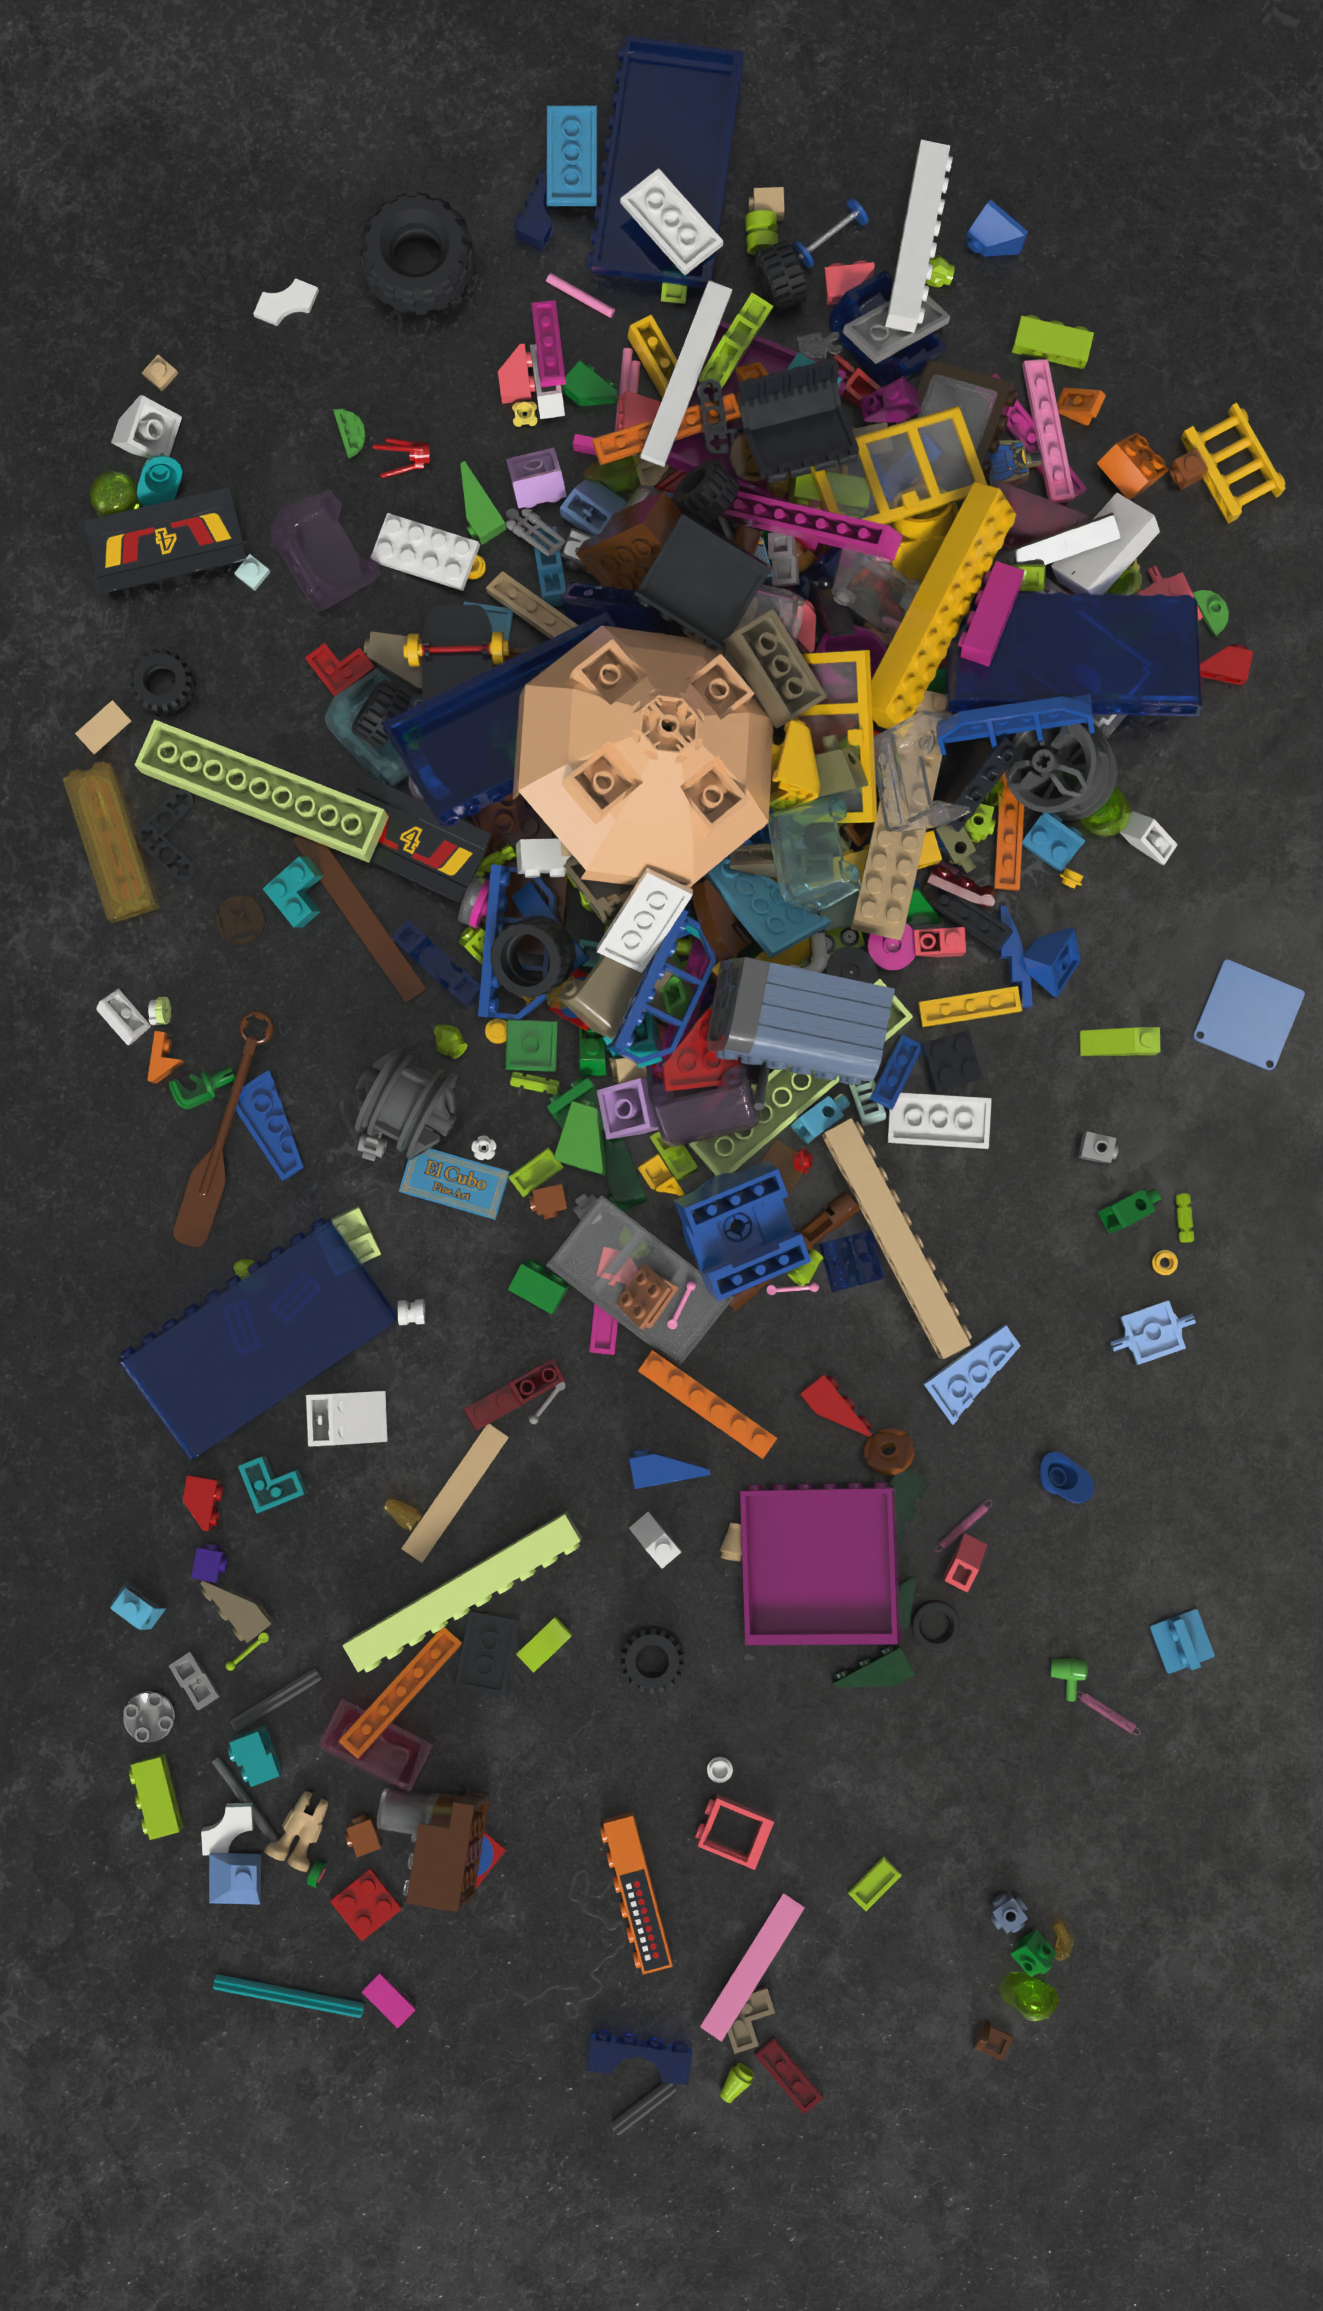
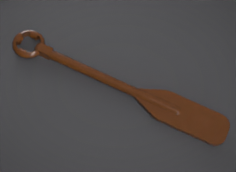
M260 1010L247 1012L240 1021L239 1031L246 1043L213 1148L193 1169L173 1229L174 1238L178 1242L192 1247H201L208 1240L226 1184L223 1156L225 1141L256 1047L270 1040L274 1033L273 1020L267 1013ZM251 1015H255L256 1019L262 1021L266 1019L268 1021L269 1027H265L263 1033L266 1037L258 1041V1037L247 1036L244 1028H248L250 1022L247 1018Z

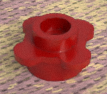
M801 1148V1151L794 1152V1168L796 1171L808 1173L809 1168L812 1167V1154L809 1153L808 1149Z

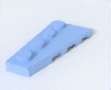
M1004 1324L923 1382L952 1425L959 1419V1415L965 1408L971 1405L974 1401L973 1399L982 1388L984 1389L988 1385L989 1380L998 1370L1000 1371L1017 1351L1020 1344Z

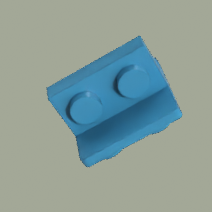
M1197 1609L1150 1625L1151 1633L1168 1674L1186 1667L1190 1670L1200 1668V1662L1215 1656Z

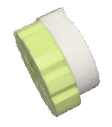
M158 997L156 1000H150L148 1020L151 1025L168 1024L170 1022L171 1006L168 997Z

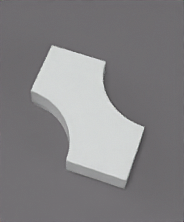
M295 278L293 283L282 292H262L253 313L254 317L278 326L282 319L291 313H310L319 289Z
M227 1803L222 1819L214 1825L202 1828L203 1855L229 1853L231 1842L236 1836L253 1830L252 1803Z

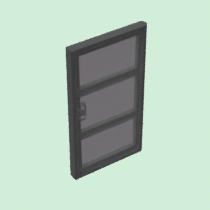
M603 1194L600 1195L546 1265L676 1367L683 1364L687 1356L734 1298L732 1295L717 1301L707 1292L699 1268ZM644 1263L649 1265L657 1274L674 1282L679 1287L651 1329L646 1326L644 1329L639 1328L616 1305L621 1294ZM694 1281L696 1288L691 1290L677 1319L678 1325L675 1329H670L667 1325L668 1320L673 1318L687 1289L686 1283Z

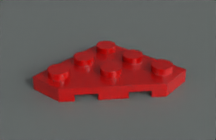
M706 1009L677 1045L675 1051L663 1063L664 1091L741 1083L739 1059L726 1060L717 1058L716 1052H711L707 1049V1031L712 1009Z

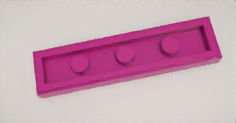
M556 300L531 303L541 387L565 385L566 380Z

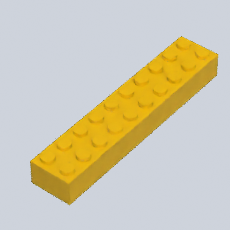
M976 482L973 483L871 680L873 720L878 726L904 734L907 726L911 724L918 705L924 699L925 691L930 682L935 678L936 670L941 660L945 658L952 639L957 635L964 616L969 612L970 604L975 594L981 588L986 572L991 569L998 550L1003 546L1004 538L1008 530L1013 526L1017 514L999 488Z

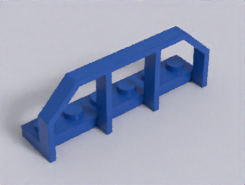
M1091 695L1062 696L938 716L936 734L941 755H946L945 743L990 737L992 748H995L997 746L996 736L1033 730L1037 732L1038 741H1043L1042 729L1087 722L1090 734L1095 733Z
M491 864L478 1016L522 1020L549 997V992L535 998L518 1014L498 1012L499 998H496L497 988L501 984L492 971L493 967L490 961L491 947L496 936L500 934L502 929L506 928L505 922L515 923L522 919L504 917V912L508 908V898L505 897L506 887L510 884V872L518 873L517 867ZM541 876L533 878L549 897L548 906L556 915L557 895ZM546 946L543 966L520 964L524 970L543 971L542 979L547 976L550 968V956Z
M683 909L649 961L633 997L628 1001L630 1004L614 1039L606 1048L637 1064L675 1051L717 960L715 953L703 934L699 922L687 917L688 911ZM687 925L698 930L708 959L700 979L665 962L667 957H671L677 948L678 943L675 940L678 933L682 934ZM665 971L696 986L681 1021L646 1004V1002L650 1003L656 993V989L653 987L657 979L660 980L663 977ZM646 1012L677 1027L666 1049L641 1058L625 1050V1048L629 1049L635 1037L632 1034L636 1025L639 1026L642 1023Z

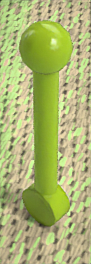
M262 1632L258 1640L233 1661L226 1663V1669L233 1671L236 1664L259 1644L267 1642L269 1635L266 1632Z

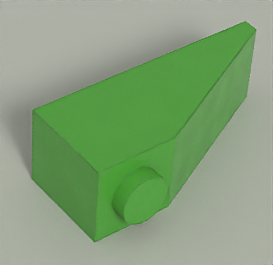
M463 461L460 464L466 518L469 525L466 527V530L472 540L478 539L480 544L483 545L505 531L506 524L466 462Z

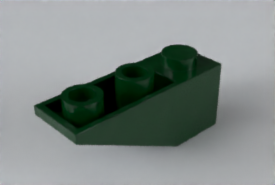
M890 1644L879 1650L880 1655L874 1658L867 1656L858 1661V1666L849 1671L848 1668H845L834 1674L836 1678L832 1680L834 1687H893L915 1674L899 1645L894 1647L893 1644Z

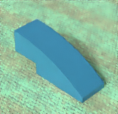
M556 526L551 527L554 531L557 532ZM538 529V531L541 534L547 537L555 545L558 543L557 539L552 537L543 529ZM532 535V537L535 540H537L542 546L549 550V548L546 545H544L542 542H540L537 538H535ZM534 547L542 600L552 607L568 605L560 550L548 557Z

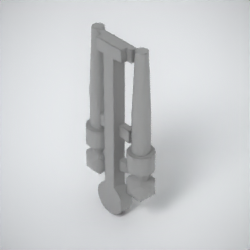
M513 508L507 510L506 518L508 521L506 522V527L509 530H513V533L518 537H522L548 557L561 550L563 544L566 543L564 538L543 522L540 516L532 513L531 509L524 508L522 510V516L525 517L523 519L519 516L518 510ZM529 520L534 526H531L527 521ZM538 529H543L559 542L555 545L541 534ZM531 535H533V536H534L535 538H537L540 542H542L544 545H546V546L549 548V550H547L544 546H542V545H541L537 540H535Z

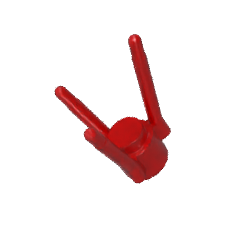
M386 438L385 441L387 443L396 445L373 444L372 446L373 449L409 452L410 461H415L414 464L381 473V478L414 469H424V463H430L429 443Z

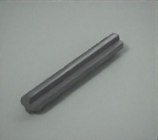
M316 1668L305 1673L231 1720L233 1728L236 1731L242 1730L322 1679L321 1674Z

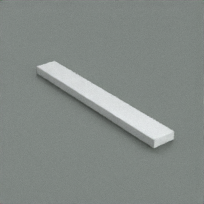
M708 281L641 453V459L665 467L732 294V289Z

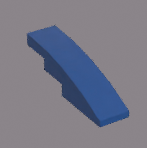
M1000 906L998 909V920L1010 927L1013 933L1000 949L999 959H1009V984H1019L1022 1009H1030L1033 1006L1030 975L1027 973L1023 960L1025 951L1007 907Z

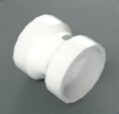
M416 1299L414 1302L398 1300L399 1325H408L409 1322L425 1324L424 1299Z

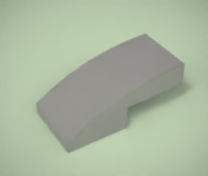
M775 532L768 533V558L772 560V585L775 588L799 585L795 537Z
M188 1652L169 1665L180 1687L185 1689L196 1710L202 1709L220 1697L214 1684L192 1652Z

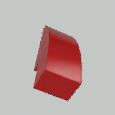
M836 353L831 359L836 358L839 365L838 369L846 372L843 381L847 382L842 397L862 409L860 399L881 389V387L861 369L853 368Z

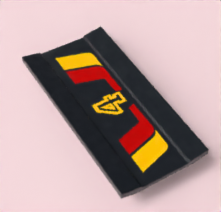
M230 487L84 521L100 594L247 560Z
M362 773L353 797L384 809L389 817L370 861L460 903L485 855L492 834Z

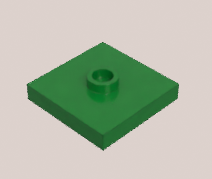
M507 1019L505 1070L556 1072L558 1021Z

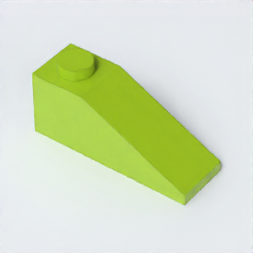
M1160 1027L1080 1031V1056L1157 1055L1160 1053Z

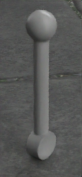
M564 1381L556 1385V1388L537 1412L529 1417L531 1424L538 1423V1417L560 1390L565 1389Z

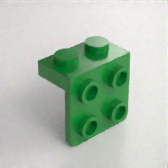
M582 1077L569 1085L571 1090L564 1095L559 1092L548 1100L550 1104L547 1108L562 1130L572 1101L579 1103L580 1099L595 1103L593 1108L600 1111L602 1132L605 1130L597 1091L589 1078L585 1080Z

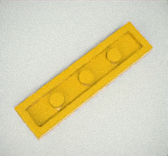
M1018 986L918 1002L922 1028L1022 1011Z

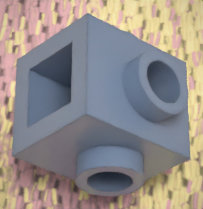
M1010 1891L997 1896L992 1901V1904L989 1905L993 1913L990 1919L998 1930L1003 1927L1007 1934L1010 1931L1013 1933L1019 1931L1024 1927V1922L1028 1919L1024 1913L1028 1910L1019 1896L1014 1899ZM1008 1912H1014V1914L1006 1919Z

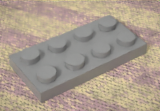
M927 295L926 302L922 301L921 308L925 309L922 324L917 323L914 333L885 327L890 303L888 301L846 324L843 333L876 364L949 323L950 315Z

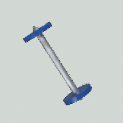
M850 198L846 202L850 214L807 248L799 241H795L792 244L798 259L807 268L814 266L810 253L854 218L862 226L868 223L866 212L854 198Z

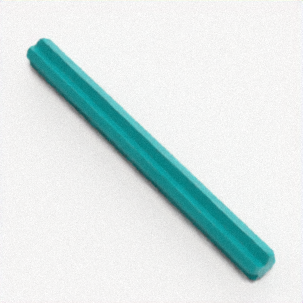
M219 1974L216 1975L213 1983V1989L357 2018L362 2017L364 2011V2004L362 2002Z

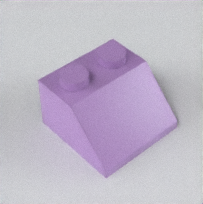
M554 448L506 459L518 509L523 507L532 508L539 503L556 502L561 498L567 497L561 468Z
M639 1078L597 1090L606 1139L639 1135L664 1128L654 1079Z

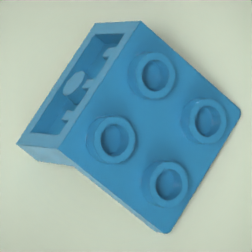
M1043 813L1023 839L1022 845L1061 873L1078 849L1084 844L1085 840L1081 838L1083 835L1073 827L1068 828L1061 823L1062 819L1055 813Z

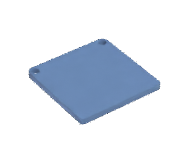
M1227 959L1221 965L1193 1037L1200 1043L1265 1070H1272L1275 1068L1305 992ZM1197 1032H1202V1039L1197 1038ZM1267 1061H1271L1273 1063V1066L1271 1068H1268L1266 1066Z

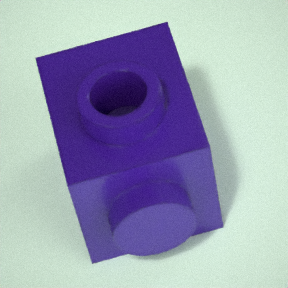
M207 1542L204 1546L197 1547L191 1578L214 1583L220 1581L221 1572L225 1573L228 1565V1557H225L226 1550L219 1549L220 1545Z

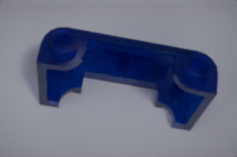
M887 270L845 292L829 317V323L834 333L869 377L881 388L902 377L907 381L926 366L928 359H936L947 348L942 339L932 332L875 364L843 333L846 324L890 301L894 279Z

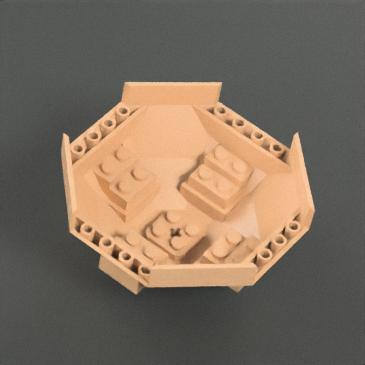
M600 626L523 688L519 699L513 799L521 793L584 867L586 872L580 879L636 886L646 868H649L691 888L694 883L758 830L761 831L769 822L773 723L746 682L722 654L705 645L702 639ZM662 725L664 727L669 725L671 727L670 731H665Z

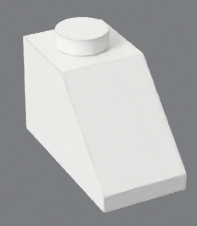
M1134 811L1119 831L1131 845L1162 865H1165L1178 845L1155 819Z
M649 1512L645 1513L629 1527L645 1550L662 1569L681 1553L679 1546Z

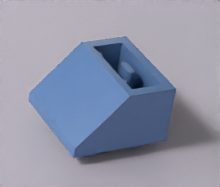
M589 476L572 490L561 505L560 514L562 518L580 531L596 536L602 532L613 514L628 508L630 504Z

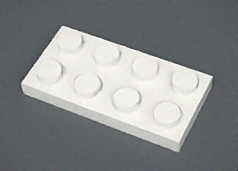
M659 168L620 198V203L684 276L723 246V240Z
M387 513L370 559L374 563L463 591L480 543Z
M646 868L597 945V952L642 973L692 897L693 889Z
M900 1093L892 1110L889 1109L887 1143L989 1149L991 1098Z

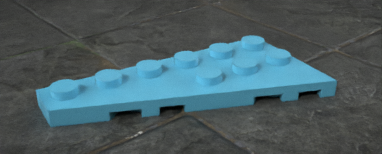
M730 854L703 876L709 880L733 914L770 959L829 927L831 920L827 917H820L811 911L812 907L807 903L801 904L791 897V892L769 877L730 869Z

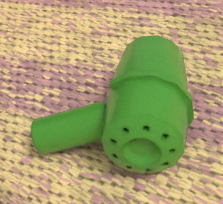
M1074 1657L1052 1659L1051 1677L1066 1679V1700L1076 1701L1077 1680H1085L1088 1675L1087 1661L1074 1659Z

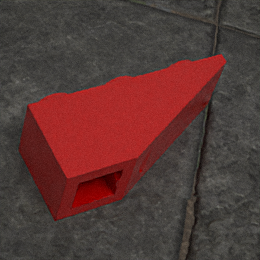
M822 1374L799 1393L816 1414L868 1437L872 1435L868 1430L872 1427L863 1415L858 1418L853 1411L856 1406L847 1395L842 1398L837 1391L840 1386L831 1375L826 1378Z

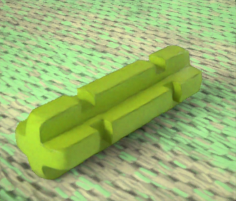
M507 845L501 848L502 851H496L483 858L474 877L479 878L485 875L486 871L490 872L491 864L503 865L506 863V860L514 859L517 856L514 847Z
M513 1072L510 1079L511 1086L520 1088L522 1085L524 1089L539 1092L546 1090L548 1094L553 1095L558 1093L560 1086L558 1080L550 1079L547 1081L545 1077L530 1074L523 1076V1073Z
M1189 1193L1176 1195V1205H1179V1208H1177L1178 1228H1181L1179 1239L1182 1243L1194 1241V1231H1191L1193 1219L1192 1208L1189 1207L1191 1203Z

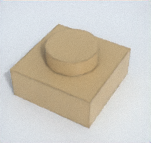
M157 355L144 369L142 374L160 391H163L176 377L178 372L161 356Z

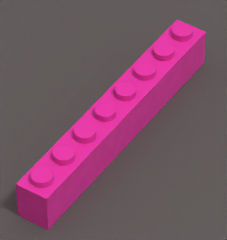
M740 491L737 492L731 505L721 515L722 518L729 522L749 525L758 529L890 560L895 559L903 537L889 525Z

